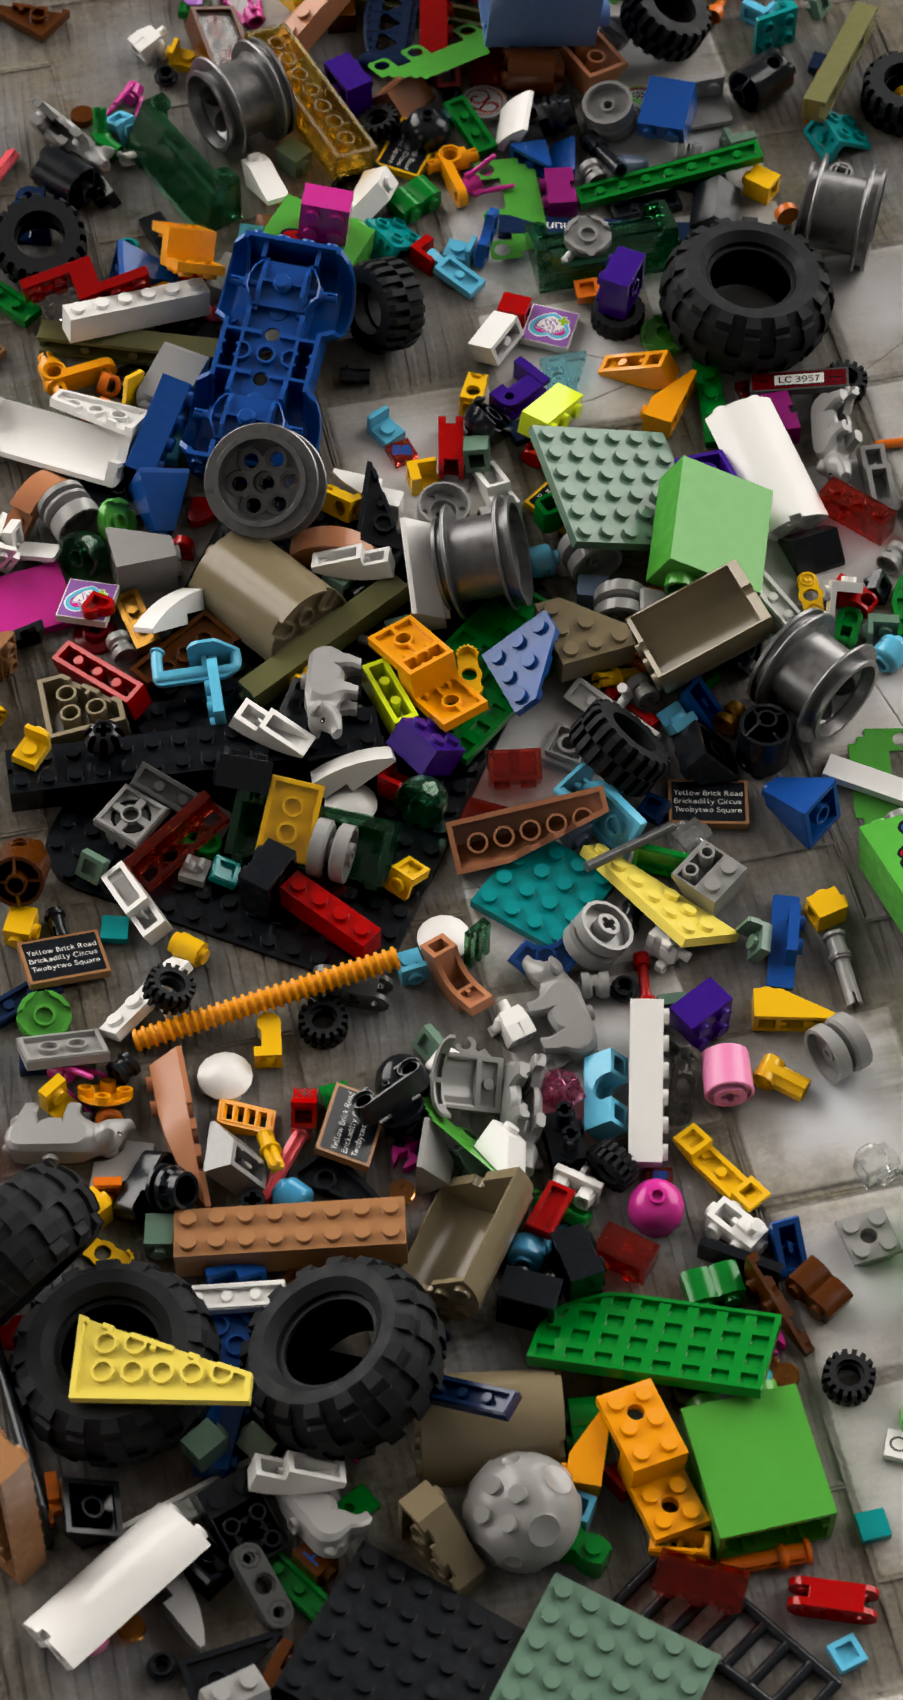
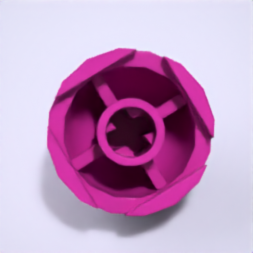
M654 1178L645 1180L635 1187L629 1197L627 1213L632 1226L634 1224L640 1233L657 1238L667 1236L677 1226L679 1227L682 1223L685 1207L682 1194L674 1184L667 1180Z

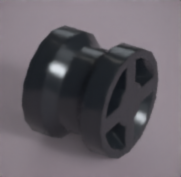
M122 1051L115 1062H109L105 1066L109 1076L116 1079L117 1084L122 1086L129 1083L131 1076H137L141 1072L138 1062L126 1051Z

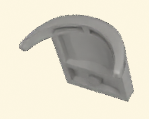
M448 1035L438 1047L432 1065L430 1095L435 1112L440 1117L449 1119L451 1114L448 1110L491 1115L501 1114L504 1058L450 1052L456 1040V1035Z

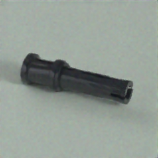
M589 129L582 133L579 143L583 149L588 150L592 158L599 159L615 177L619 178V175L620 177L626 175L628 170L626 164L609 150L608 143L604 139L599 138V134L595 130Z

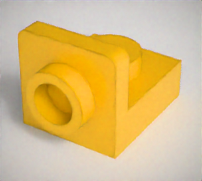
M174 38L172 44L168 45L165 57L169 61V66H172L175 71L190 73L191 64L196 58L194 51L180 48L179 38Z
M27 723L24 727L25 736L11 757L12 762L36 772L52 749L50 733L40 726L35 727Z
M409 855L391 866L385 883V889L405 901L409 899L413 886L428 878L431 869Z
M59 1073L38 1090L40 1108L51 1117L63 1118L68 1103H79L68 1094L66 1079Z

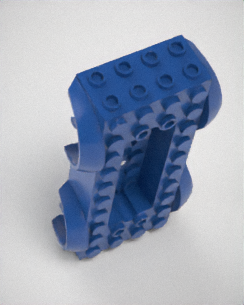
M246 230L245 233L235 239L215 313L223 321L211 369L197 378L194 390L195 398L189 409L179 444V449L187 457L190 472L194 476L204 479L208 458L217 443L234 429L251 423H272L285 427L303 436L319 452L322 424L320 407L317 398L314 396L327 343L336 341L347 334L351 327L356 307L355 275L350 259L343 252L342 247L333 243H315L310 239H294L284 234H279L278 236L267 234L262 230ZM270 329H275L280 335L277 340L269 341L265 338L266 332ZM265 351L271 352L273 354L271 359L265 361L259 358L261 353ZM257 374H265L268 380L266 384L258 386L254 384L253 378ZM281 453L275 454L272 459L273 465L275 467L282 465L284 461L283 455ZM255 454L248 457L247 464L249 468H254L258 464V457ZM295 474L288 476L286 479L288 488L290 487L292 477H296ZM244 477L237 480V483H242L247 487V481ZM272 477L269 480H263L264 488H272L274 486Z

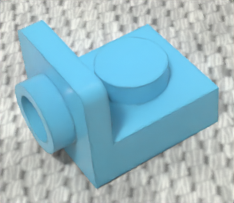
M744 0L741 4L740 20L755 27L756 18L775 12L774 4L776 2L771 1L765 7L753 0Z
M119 110L107 117L108 128L112 132L117 133L121 145L126 146L142 136L135 115Z
M473 235L469 243L450 238L442 256L445 258L448 254H451L470 268L473 260H475L478 236Z
M386 405L378 410H374L367 417V433L385 450L405 439V431L389 417V408Z
M675 701L656 714L669 736L679 733L691 722L698 720L693 710L686 713L678 701Z
M418 947L397 953L401 967L400 970H396L402 987L417 985L428 979V964L422 960Z

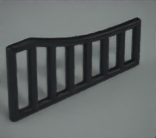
M0 1338V1390L15 1445H21L30 1456L29 1464L32 1468L31 1475L35 1483L33 1486L37 1495L36 1502L39 1507V1518L42 1522L43 1541L46 1545L45 1549L50 1550L54 1546L47 1506Z
M672 1542L671 1546L677 1547V1543ZM654 1556L612 1601L623 1606L668 1559ZM687 1565L640 1613V1615L652 1620L699 1573L711 1585L668 1628L669 1630L680 1634L720 1592L734 1604L703 1635L697 1644L708 1649L743 1612L757 1623L723 1660H719L714 1671L731 1681L754 1700H787L813 1672L827 1684L813 1700H830L842 1687L840 1678L711 1567L700 1568ZM767 1632L780 1645L746 1678L733 1667ZM791 1652L803 1665L771 1697L759 1688L758 1685Z

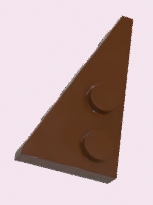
M13 3L12 7L0 5V20L40 42H44L70 18V11L67 9H62V13L48 11L45 6L35 7L21 3Z
M754 1251L746 1257L742 1279L746 1288V1294L757 1300L762 1312L782 1314V1331L800 1352L807 1357L815 1351V1348L805 1330L800 1332L789 1319L794 1315V1312L783 1294L779 1291L772 1276L762 1275L757 1266L758 1260L761 1258Z

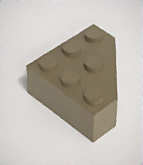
M560 597L534 605L533 617L545 609L560 631L558 641L554 642L551 655L553 659L551 663L561 683L634 662L636 650L634 645H636V642L626 623Z
M64 674L37 680L46 731L50 733L51 745L85 741L84 735L87 727L93 725V722L98 719L102 721L112 720L115 724L120 725L124 736L131 735L122 699L101 694L99 689L85 683L82 685L72 681L71 677Z
M424 1480L398 1501V1540L436 1581L465 1597L485 1581V1564L476 1554L465 1535L464 1527L457 1521L446 1502L445 1494L438 1486H432L427 1480Z

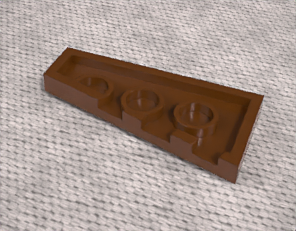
M204 609L190 620L187 625L181 627L157 647L165 651L162 662L163 670L167 671L189 667L186 648L193 641L216 638L237 647L241 645V638ZM148 653L129 668V671L134 679L143 683L147 689H150L155 685L152 677L151 654Z

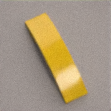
M694 1122L673 1137V1142L691 1166L718 1193L731 1201L738 1202L745 1211L751 1212L771 1197V1193L752 1175L747 1178L714 1148L713 1139Z

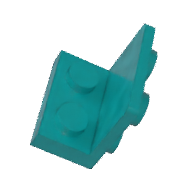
M776 0L774 4L775 12L756 18L752 49L755 55L770 47H779L795 41L798 6L793 0Z
M830 111L824 123L810 120L803 130L822 160L826 153L829 154L828 163H832L843 146L870 150L872 147L867 140V135L859 129L856 120L849 114L842 115Z
M379 217L377 219H366L364 222L368 227L375 229L371 259L386 256L397 257L400 251H410V245L421 238L418 234L412 232L402 219L397 217L386 219Z

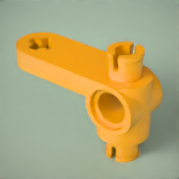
M449 144L442 146L439 152L435 153V158L425 160V165L429 175L439 172L456 207L459 209L469 205L468 193L459 175L461 171L469 169L470 163L479 162V154L476 147L466 150L464 146L458 147Z
M46 351L47 357H45L44 353H41L37 358L39 362L37 370L43 381V389L50 395L55 394L59 389L74 391L98 384L99 378L104 371L113 375L117 373V367L113 359L109 357H102L68 368L59 358L53 357V354L49 351Z

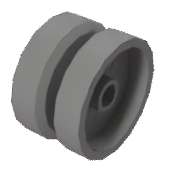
M613 80L601 81L591 86L584 94L582 110L587 129L595 130L599 134V138L604 139L606 142L619 141L627 137L634 130L637 115L632 93L627 86Z
M567 533L561 538L557 546L558 555L567 567V571L575 584L578 583V574L610 577L622 562L623 554L620 550L572 548Z
M617 578L607 580L598 585L594 590L593 611L627 624L625 619L640 611L639 589L645 586L630 579Z
M320 817L315 824L308 846L305 864L306 875L321 878L327 871L330 881L344 884L349 877L355 858L359 835L358 826L343 823L337 830L334 820Z
M594 900L588 902L564 929L563 942L571 958L580 966L592 971H603L609 969L633 942L634 931L625 913L617 906L606 901Z
M845 1012L835 1013L828 1017L824 1024H817L808 1029L804 1034L805 1046L813 1064L828 1081L834 1084L844 1081L851 1076L853 1071H860L869 1066L873 1061V1052L864 1031Z

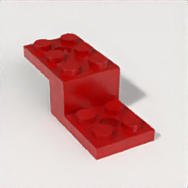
M89 255L19 280L26 303H39L45 300L48 295L66 293L70 287H73L78 302L151 287L146 265L99 282Z

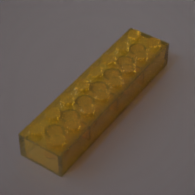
M282 23L245 32V40L251 37L261 39L273 50L281 62L290 81L296 102L297 123L295 129L329 176L335 179L373 169L378 147L288 25Z

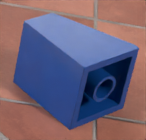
M650 75L637 121L638 136H643L646 139H662L670 143H684L698 110L696 82Z

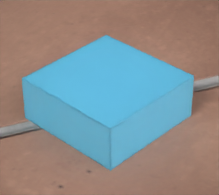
M853 1633L826 1646L825 1651L840 1676L868 1662L866 1653Z

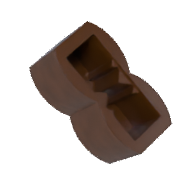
M813 1255L792 1272L784 1283L790 1297L804 1303L807 1306L809 1315L814 1320L821 1321L824 1324H827L853 1297L848 1287L837 1277L833 1276L829 1269Z

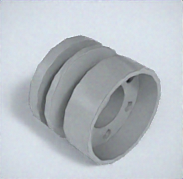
M61 481L48 489L40 498L37 505V514L64 548L80 547L91 541L99 533L97 526L99 507L78 481Z
M446 481L434 482L426 486L419 494L416 520L431 523L433 518L439 517L440 509L444 504L452 508L457 519L469 517L471 509L469 495L462 487L455 483Z

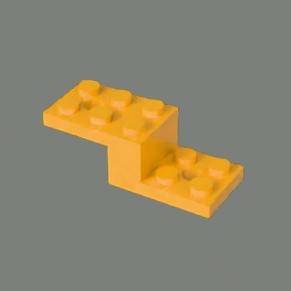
M153 220L152 230L158 232L159 237H163L160 264L166 266L167 271H172V273L182 277H193V274H196V276L210 280H217V276H225L226 266L214 262L217 232L200 225Z
M411 614L367 637L369 646L397 670L399 681L412 704L428 718L430 717L445 733L489 709L488 701L458 676L454 651Z
M651 1378L597 1396L595 1404L620 1451L617 1472L654 1546L708 1527L710 1518L685 1471L689 1452ZM631 1410H637L642 1413L643 1418L634 1420L627 1413ZM666 1502L673 1503L678 1510L673 1513L663 1510L662 1504Z

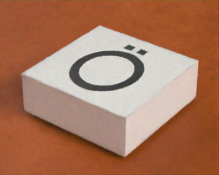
M888 1428L882 1459L903 1463V1431Z

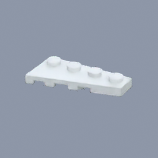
M59 389L50 397V407L130 438L140 430L147 413V409L64 389Z

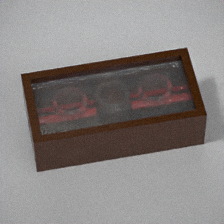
M234 5L190 6L185 29L196 58L199 56L206 57L217 66L231 61L234 44L241 39L247 40Z

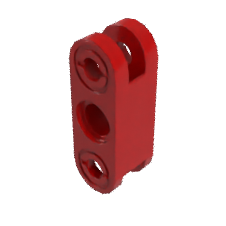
M438 416V479H444L445 475H457L458 480L464 479L463 416H456V423H446V416Z
M793 1576L788 1581V1591L797 1595L788 1597L786 1601V1611L790 1614L859 1625H871L877 1622V1612L864 1607V1603L874 1602L879 1599V1589L874 1586L810 1576Z

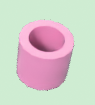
M721 1043L705 1049L700 1054L699 1064L704 1097L709 1104L719 1107H733L750 1100L754 1095L755 1089L749 1051L746 1047L735 1043Z

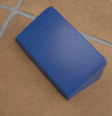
M570 136L551 144V168L572 167L574 181L576 169L575 136Z

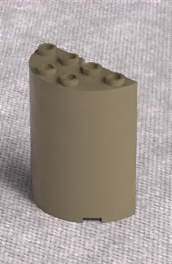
M232 531L206 549L205 555L196 567L188 585L189 588L203 589L204 609L238 635L243 643L266 661L347 603L343 595L269 539H251L240 536Z
M736 559L625 619L635 642H637L634 647L641 659L646 657L642 661L647 672L652 677L658 691L664 689L666 694L778 633L771 615L758 594L754 591Z
M520 1167L489 1171L484 1178L477 1174L451 1177L450 1185L438 1190L408 1250V1264H401L400 1269L407 1271L429 1294L439 1309L442 1322L469 1320L478 1313L533 1199V1184Z
M557 1369L444 1373L446 1376L519 1391L522 1399L509 1422L431 1405L421 1421L413 1419L414 1449L420 1450L421 1459H415L416 1477H422V1482L427 1480L432 1486H469L471 1480L489 1460L512 1452H537L551 1457L560 1464L561 1462H566L563 1388L560 1371Z

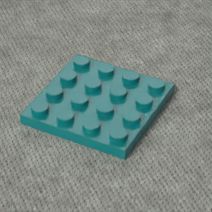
M553 840L511 863L499 865L470 900V907L533 943L545 946L556 943L563 937L564 929L588 902L594 900L606 901L616 887L596 869L586 872L583 867V863L586 860L582 856Z

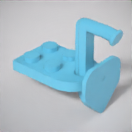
M216 638L196 640L191 642L186 648L189 667L164 671L162 658L165 656V651L158 647L151 648V669L154 685L158 688H169L204 682L210 725L226 724L220 680L226 679L239 671L242 664L240 649Z
M584 762L579 764L554 788V794L559 796L603 785L609 812L590 821L593 825V835L602 844L609 847L610 850L640 836L647 821L620 795L624 792L616 790L614 786L609 785L603 780H592L595 773ZM631 852L622 857L628 860Z

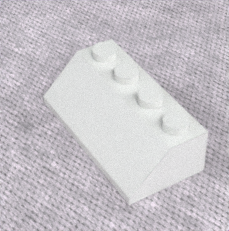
M402 517L400 518L412 616L430 631L447 628L446 619H451L450 610L446 608L440 595L434 572L430 543L431 523Z

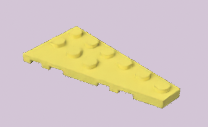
M601 843L583 845L579 855L588 861L610 849ZM619 857L596 869L681 948L737 942L740 936L739 933H736L735 929L623 857Z
M79 1314L68 1398L71 1403L251 1406L254 1377L251 1372L219 1361L216 1363L201 1358L199 1354L193 1352L186 1353L175 1349V1346L134 1332L128 1333L116 1329L113 1325L104 1322L101 1324Z

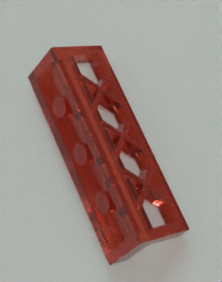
M203 790L123 862L136 879L151 892L185 862L188 854L193 855L231 820L214 803L211 796ZM213 811L221 818L212 826H204L205 818ZM189 832H198V839L194 843L184 844V837ZM178 850V857L175 860L164 862V854L166 852ZM148 868H158L157 876L150 882L142 876Z

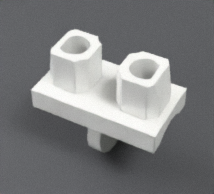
M557 1163L552 1180L576 1191L573 1202L575 1207L586 1211L590 1206L596 1208L600 1203V1195L604 1183L589 1176L590 1167L587 1165H583L581 1170L578 1171L572 1167L569 1168Z

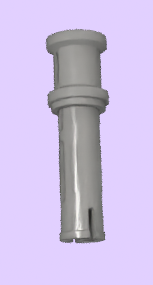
M843 929L830 930L822 936V941L827 945L830 954L828 956L829 963L835 966L847 1009L853 1010L852 1004L855 1005V1009H859L864 1005L851 965L853 955L846 945V932Z

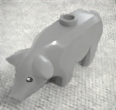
M37 96L33 98L34 100L31 103L38 111L31 115L30 126L52 146H63L99 172L110 170L111 164L109 160L115 153L114 148L104 145L96 146L95 142L68 118Z
M846 386L844 389L822 393L815 399L811 407L812 443L816 458L819 461L816 471L821 476H826L830 480L844 484H850L852 478V463L849 457L856 446L862 442V433L859 430L852 432L850 419L854 400L859 395V388L857 386Z
M322 646L314 649L309 655L307 674H301L300 689L305 690L304 708L308 717V727L311 733L316 736V739H319L321 732L330 734L333 739L340 738L342 735L341 716L357 715L358 702H352L351 700H358L359 686L345 682V680L349 676H361L362 659L348 653H343L332 646Z
M526 955L522 961V967L529 981L539 989V996L530 1002L523 1003V1007L530 1014L529 1017H547V1024L552 1036L540 1038L544 1054L552 1055L546 1057L548 1071H561L570 1064L584 1063L585 1057L599 1052L597 1033L592 1022L595 1020V1015L591 1004L585 1005L578 986L564 971L562 963L558 959L549 956L548 961H541Z
M534 1053L529 1063L510 1061L503 1071L500 1122L505 1123V1121H509L520 1130L518 1134L526 1141V1175L528 1177L534 1174V1170H541L543 1168V1161L536 1147V1143L546 1125V1115L542 1113L543 1099L541 1088L544 1067L547 1062L546 1055L542 1053Z
M36 1102L25 1103L19 1115L11 1119L10 1127L7 1129L4 1137L5 1144L1 1147L4 1155L9 1156L14 1162L21 1164H35L44 1160H50L55 1166H58L59 1164L85 1162L96 1156L114 1158L119 1154V1147L125 1137L130 1132L137 1130L131 1119H107L100 1123L92 1122L93 1114L82 1112V1104L75 1102L67 1104L63 1118L50 1117L38 1121L40 1104Z
M287 1450L283 1452L281 1458L284 1459ZM337 1490L301 1495H275L280 1511L287 1520L290 1532L293 1535L299 1534L310 1549L323 1558L334 1559L344 1555L350 1543L360 1534L368 1531V1526L373 1522V1518L367 1511L356 1515L338 1509L337 1502L341 1500V1497Z

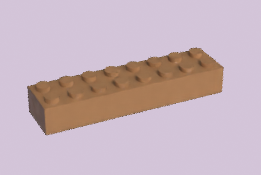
M405 1196L174 1210L173 1258L176 1274L179 1277L204 1276V1268L228 1264L265 1266L267 1272L288 1271L289 1269L301 1270L310 1264L313 1267L320 1268L325 1266L328 1258L342 1255L346 1258L352 1257L354 1259L361 1255L383 1260L392 1265L408 1264Z
M0 1428V1568L22 1586L47 1562L46 1545L43 1541L44 1533L41 1530L42 1522L39 1518V1507L36 1502L37 1495L33 1486L35 1483L32 1479V1468L29 1464L30 1456L21 1445L16 1444L14 1446L7 1440L5 1432Z

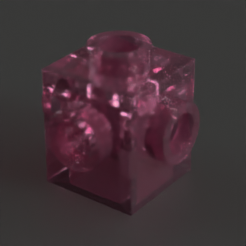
M555 1068L544 1075L545 1078H543L541 1092L543 1103L547 1107L556 1109V1105L561 1101H568L573 1107L577 1102L586 1097L580 1081L574 1072Z

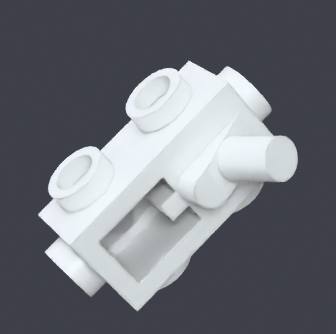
M725 1196L717 1203L714 1201L707 1207L704 1213L706 1216L704 1225L706 1226L707 1233L713 1239L719 1240L722 1238L731 1246L751 1253L756 1251L758 1255L765 1251L769 1244L767 1241L769 1229L761 1219L753 1218L744 1211L738 1202L731 1201Z

